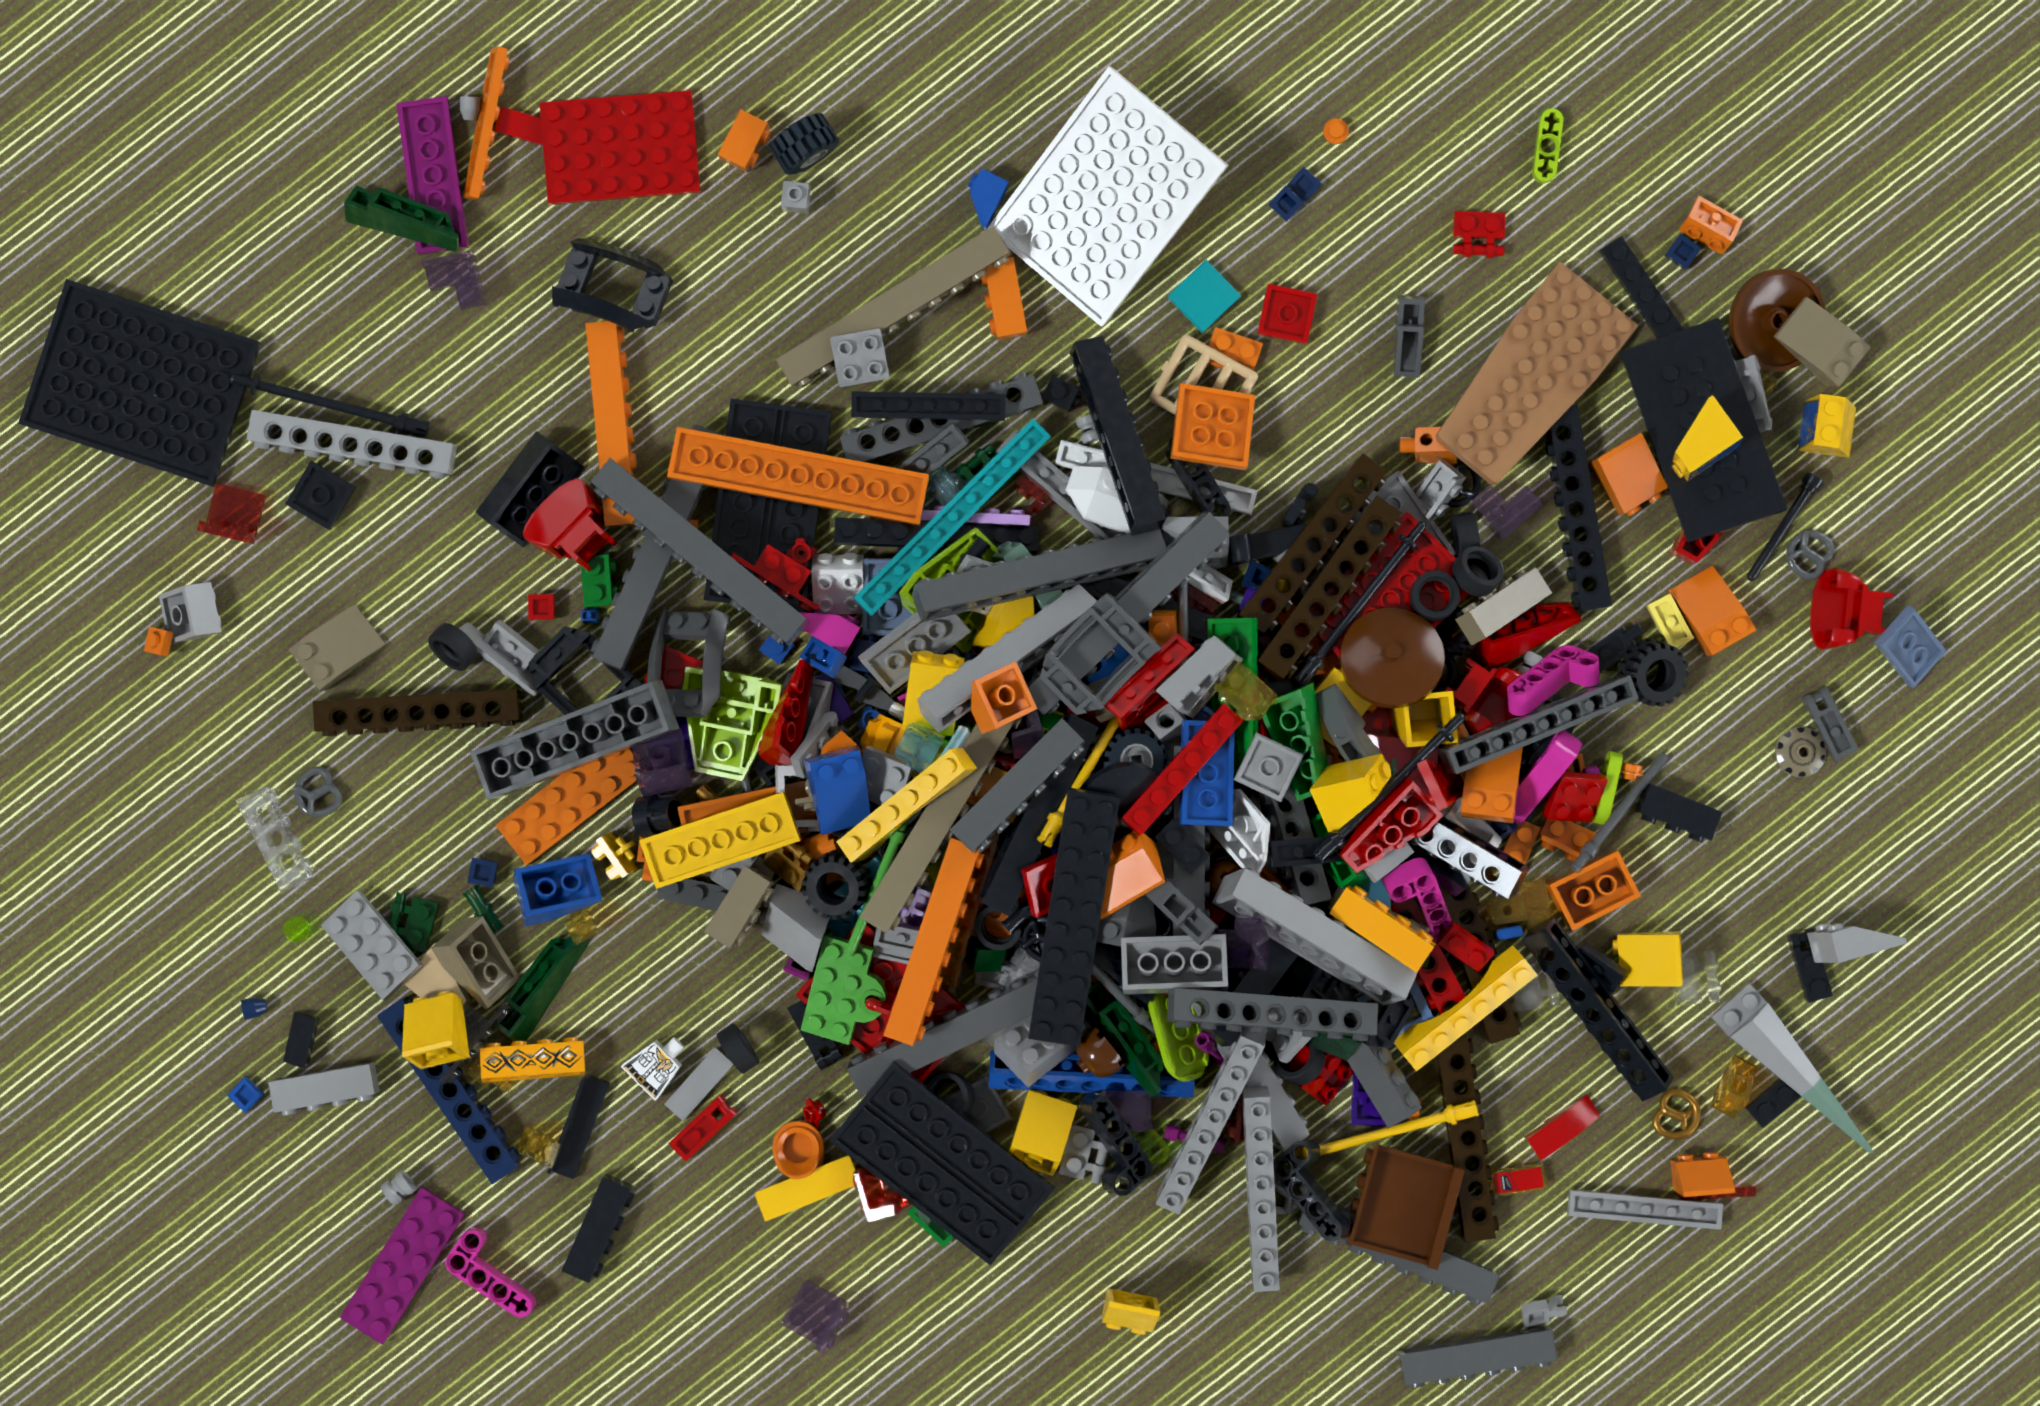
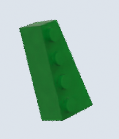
M1314 683L1258 705L1271 739L1304 755L1290 783L1297 801L1312 796L1310 788L1328 766Z

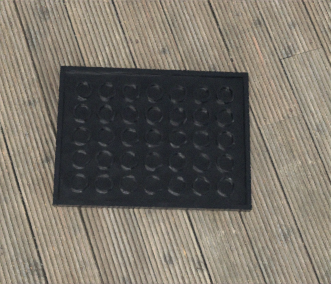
M66 279L18 424L214 487L247 387L232 384L229 381V377L231 374L251 377L261 342Z

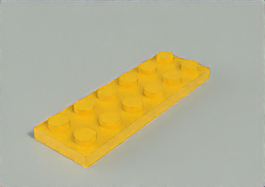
M783 791L643 838L639 842L654 885L658 889L801 841L802 838L786 792Z

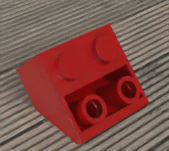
M1312 1037L1323 1047L1325 1064L1315 1080L1298 1086L1327 1106L1335 1098L1346 1080L1351 1077L1353 1070L1342 1053L1321 1037ZM1304 1046L1289 1063V1070L1291 1072L1298 1071L1307 1063L1310 1053L1308 1046Z

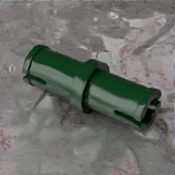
M477 885L470 888L476 898H473L469 890L463 893V896H465L475 911L474 916H483L494 934L496 930L492 926V922L498 931L504 928V925H502L492 910L493 905L487 903Z

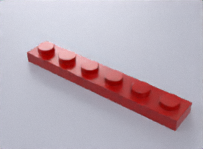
M1225 703L1221 704L1120 819L1138 836H1141L1243 720Z

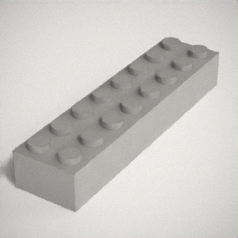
M1243 868L1224 876L1212 901L1213 904L1382 1006L1406 1000L1417 975L1415 971L1390 956L1378 946L1370 944L1360 934L1347 930L1346 925L1342 922L1332 921L1325 916L1322 910L1304 904L1303 899L1299 896L1288 894L1281 890L1282 887L1279 884L1261 878L1260 873L1254 869Z

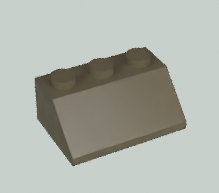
M744 866L704 932L728 948H735L736 945L740 946L748 934L745 930L749 923L754 924L761 913L758 909L762 902H767L771 898L775 890L772 888L775 882L756 866Z

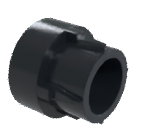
M663 793L639 796L634 801L632 807V821L638 835L646 838L681 826L677 806L682 805L681 801L677 797H673V794L663 795Z

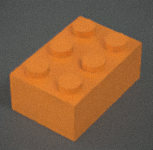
M1610 850L1587 862L1579 873L1571 870L1545 883L1566 928L1571 931L1641 897L1618 850Z

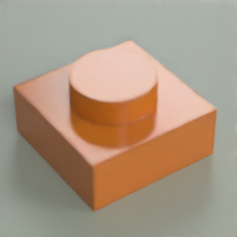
M149 626L143 651L168 657L174 632Z

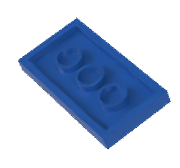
M1182 721L1181 749L1206 721ZM1235 731L1180 791L1179 825L1233 826Z

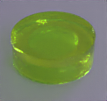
M292 917L284 925V934L292 942L304 941L310 935L311 925L304 917Z

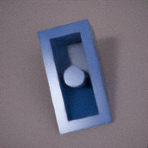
M981 168L979 174H973L968 187L971 188L970 196L981 229L986 231L1009 187V182Z

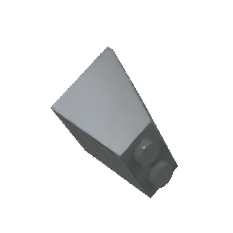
M777 884L771 898L764 903V907L768 909L764 908L759 922L764 924L761 935L807 971L812 972L820 953L823 937L828 931L832 915L826 919L822 917V912L819 911L816 914L813 911L815 907L812 904L808 906L806 900L809 898L808 896H803V892Z

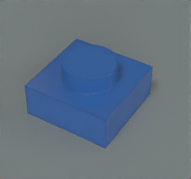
M768 636L759 651L781 665L795 644L792 643L788 646L783 642L780 645Z

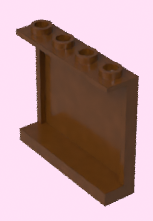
M1372 1142L1371 1148H1366L1363 1163H1366L1364 1173L1360 1172L1356 1185L1357 1188H1360L1357 1198L1353 1197L1350 1205V1213H1353L1350 1222L1351 1232L1345 1242L1351 1247L1352 1245L1421 1263L1428 1268L1438 1270L1465 1170L1460 1166Z

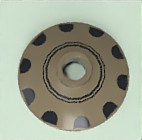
M1794 727L1784 732L1778 739L1775 747V757L1778 765L1785 773L1794 777H1808L1818 772L1823 766L1826 759V746L1821 736L1813 729ZM1802 747L1806 748L1807 755L1805 757H1802L1799 754V750Z

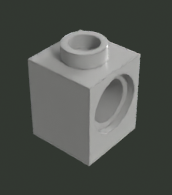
M783 181L781 200L783 212L809 213L811 193L809 183Z
M1168 703L1144 722L1146 730L1150 731L1152 736L1157 735L1159 738L1158 743L1160 745L1164 743L1167 746L1181 735L1182 721L1187 719L1182 712L1174 709ZM1166 721L1174 723L1168 728L1161 726Z

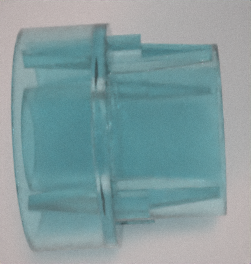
M911 723L899 741L894 756L904 761L905 765L921 773L933 763L946 736L933 729L923 728Z

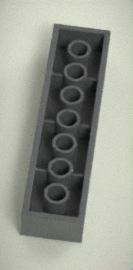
M651 681L481 747L470 753L486 798L490 800L501 798L678 730L679 726L663 681Z

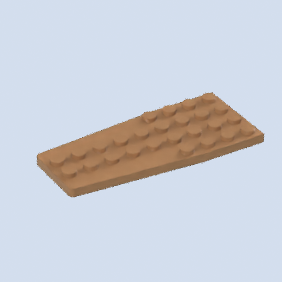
M1559 262L1513 318L1437 432L1436 440L1489 484H1497L1598 378L1639 325L1562 262Z

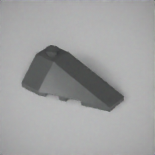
M1144 894L1104 919H1101L1097 942L1121 947V938L1156 937L1158 926L1157 919L1155 918L1154 903Z

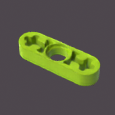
M1554 108L1545 110L1538 122L1532 176L1537 182L1542 184L1550 182L1557 173L1564 119L1562 113ZM1550 115H1553V120L1557 121L1551 130V133H1556V136L1550 133L1542 134V131L1545 133L1548 131L1549 122H1546L1545 119ZM1545 139L1551 140L1555 145L1554 151L1551 153L1544 152L1541 148V142ZM1539 156L1545 159L1553 158V161L1549 159L1547 162V170L1551 171V173H1548L1546 177H1542V172L1538 171L1544 165V159H1539Z
M1608 751L1605 756L1601 775H1605L1608 782L1594 815L1593 823L1603 825L1611 815L1623 761L1622 753Z

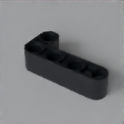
M1172 436L1165 449L1166 457L1200 513L1206 511L1210 512L1214 517L1229 516L1231 512L1230 504L1205 464L1170 459ZM1188 465L1194 466L1197 473L1191 474L1185 467ZM1198 488H1208L1210 495L1201 494ZM1214 510H1215L1216 512L1221 511L1222 514H1221V515H1220L1219 513L1214 514L1213 511H1214Z
M1307 523L1255 534L1247 533L1229 537L1228 555L1230 565L1277 557L1290 547Z
M1088 1094L1081 1100V1111L1116 1163L1104 1174L1102 1187L1107 1193L1126 1196L1151 1175V1162L1111 1100L1106 1096ZM1111 1121V1123H1112V1128H1111V1130L1108 1132L1107 1126H1108L1109 1122ZM1124 1142L1125 1149L1121 1152V1145ZM1138 1163V1169L1134 1172V1166ZM1119 1178L1120 1184L1116 1189L1115 1183L1116 1180Z
M1313 1140L1297 1141L1273 1163L1274 1177L1325 1240L1331 1242L1347 1238L1351 1232L1349 1220L1307 1170L1320 1157L1321 1151L1318 1143ZM1304 1146L1308 1149L1307 1158H1305L1302 1154V1148ZM1286 1162L1291 1168L1289 1175L1284 1170ZM1302 1182L1307 1188L1305 1195L1300 1190ZM1318 1202L1323 1207V1212L1321 1215L1316 1210V1205Z

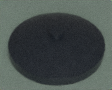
M1136 762L1111 764L1092 774L1079 788L1120 795L1113 843L1133 832L1120 818L1159 775L1149 766ZM1173 800L1144 832L1155 843L1157 840L1154 837L1171 820Z

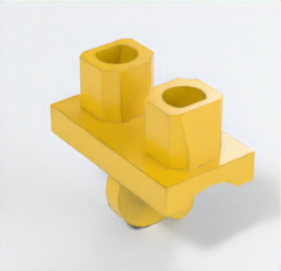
M612 831L596 840L597 844L592 848L591 852L599 861L606 856L612 864L605 871L610 880L619 877L623 878L637 869V866L632 861L636 856L630 849L635 845L633 840L626 844L621 836L616 838Z

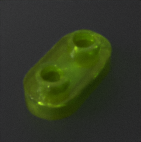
M1135 1119L1128 1125L1129 1130L1152 1164H1162L1168 1159L1170 1149L1167 1142L1146 1120ZM1138 1127L1144 1129V1134L1141 1136L1135 1134V1129ZM1154 1146L1161 1147V1153L1158 1155L1153 1154L1152 1148Z

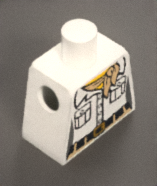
M675 1037L665 1046L656 1040L626 1061L621 1067L656 1101L682 1066L675 1057L684 1049V1046Z

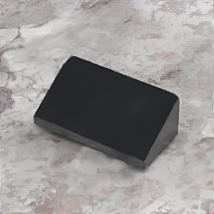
M294 1012L283 1062L301 1068L309 1067L320 1017Z

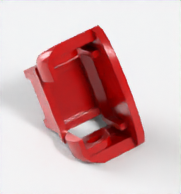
M580 479L566 482L549 495L530 516L523 531L524 539L539 550L558 559H561L563 556L568 559L573 558L588 572L593 568L587 562L607 542L613 546L617 544L602 528L605 524L602 519L604 513L600 500L593 489Z
M1839 568L1823 571L1816 581L1811 600L1810 632L1815 647L1820 650L1855 643L1857 637H1862L1864 634L1882 635L1887 629L1881 628L1883 602L1886 598H1893V593L1869 591L1868 585L1862 584V578Z
M1468 658L1464 666V670L1468 672V675L1456 692L1449 687L1445 690V692L1453 691L1454 706L1464 712L1465 720L1463 723L1468 733L1473 735L1517 717L1509 712L1507 687L1523 673L1500 667L1498 671L1492 668L1489 672Z

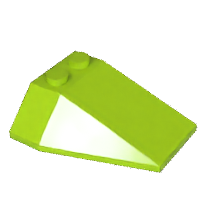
M973 528L912 574L899 592L902 605L912 615L917 612L912 596L915 584L925 578L938 579L947 573L954 572L960 564L959 560L961 558L959 556L967 552L978 536L991 545L981 557L982 560L994 564L995 562L991 556L998 551L997 547L981 531ZM967 611L958 614L971 631L952 646L962 654L963 652L968 653L973 647L971 645L982 617L980 613Z
M686 667L683 690H702V667ZM721 669V700H717L711 707L712 711L706 718L686 717L695 772L744 781L759 752L758 746L762 740L763 731L781 698L783 685L769 678Z

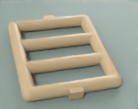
M1185 334L1180 339L1169 361H1165L1161 369L1163 372L1152 390L1149 400L1175 415L1177 399L1173 403L1161 395L1188 347L1201 353V356L1185 384L1196 385L1210 359L1224 366L1212 387L1215 389L1223 390L1232 371L1246 378L1239 392L1249 394L1258 379V374Z

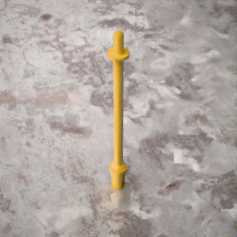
M1116 717L1109 721L1071 788L1079 789L1089 778L1118 728ZM1067 795L1058 810L1049 813L1047 817L1048 822L1037 838L1040 843L1046 840L1045 846L1052 847L1061 831Z
M1475 1100L1456 1106L1450 1104L1440 1113L1396 1124L1390 1128L1385 1127L1319 1145L1320 1156L1443 1122L1455 1125L1457 1121L1479 1116ZM1304 1146L1302 1154L1305 1158L1308 1157V1149Z

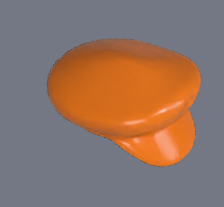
M801 1120L788 1122L778 1129L773 1138V1157L777 1168L786 1177L791 1179L806 1178L817 1167L823 1165L825 1158L823 1138L818 1129L811 1123Z

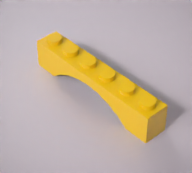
M963 747L949 749L837 841L838 845L851 863L865 860L879 849L893 832L911 816L949 789L958 785L978 768Z
M1512 945L1492 961L1482 980L1463 1000L1435 1018L1410 1026L1396 1038L1394 1044L1417 1072L1534 979L1537 974Z

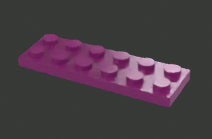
M447 96L396 103L409 199L448 213L453 229L459 236L458 250L469 248L449 99ZM415 241L418 255L451 251Z
M422 1186L340 1318L383 1345L466 1213Z

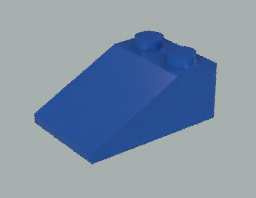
M852 746L803 759L821 835L856 826L871 814L866 775L859 749Z
M590 853L514 870L513 881L525 927L558 919L602 901Z

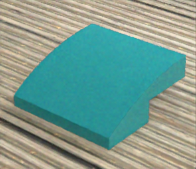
M1207 260L1198 266L1167 296L1201 333L1207 330L1241 297Z

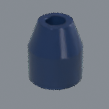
M253 997L241 1000L245 1020L257 1018L268 1011L266 1000L263 998Z

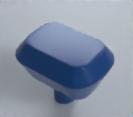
M585 608L581 611L580 618L585 624L598 623L601 619V613L597 608Z

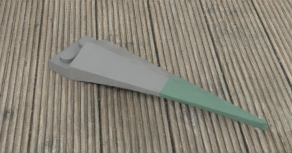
M1747 982L1710 1016L1729 1038L1790 1086L1867 1152L1873 1153L1868 1142L1770 1004L1765 1001L1750 983Z

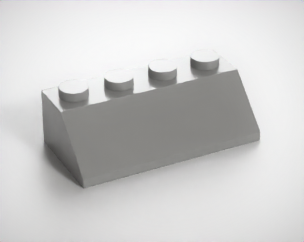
M1226 934L1210 935L1201 946L1189 935L1121 938L1123 994L1168 993L1173 988L1228 991Z

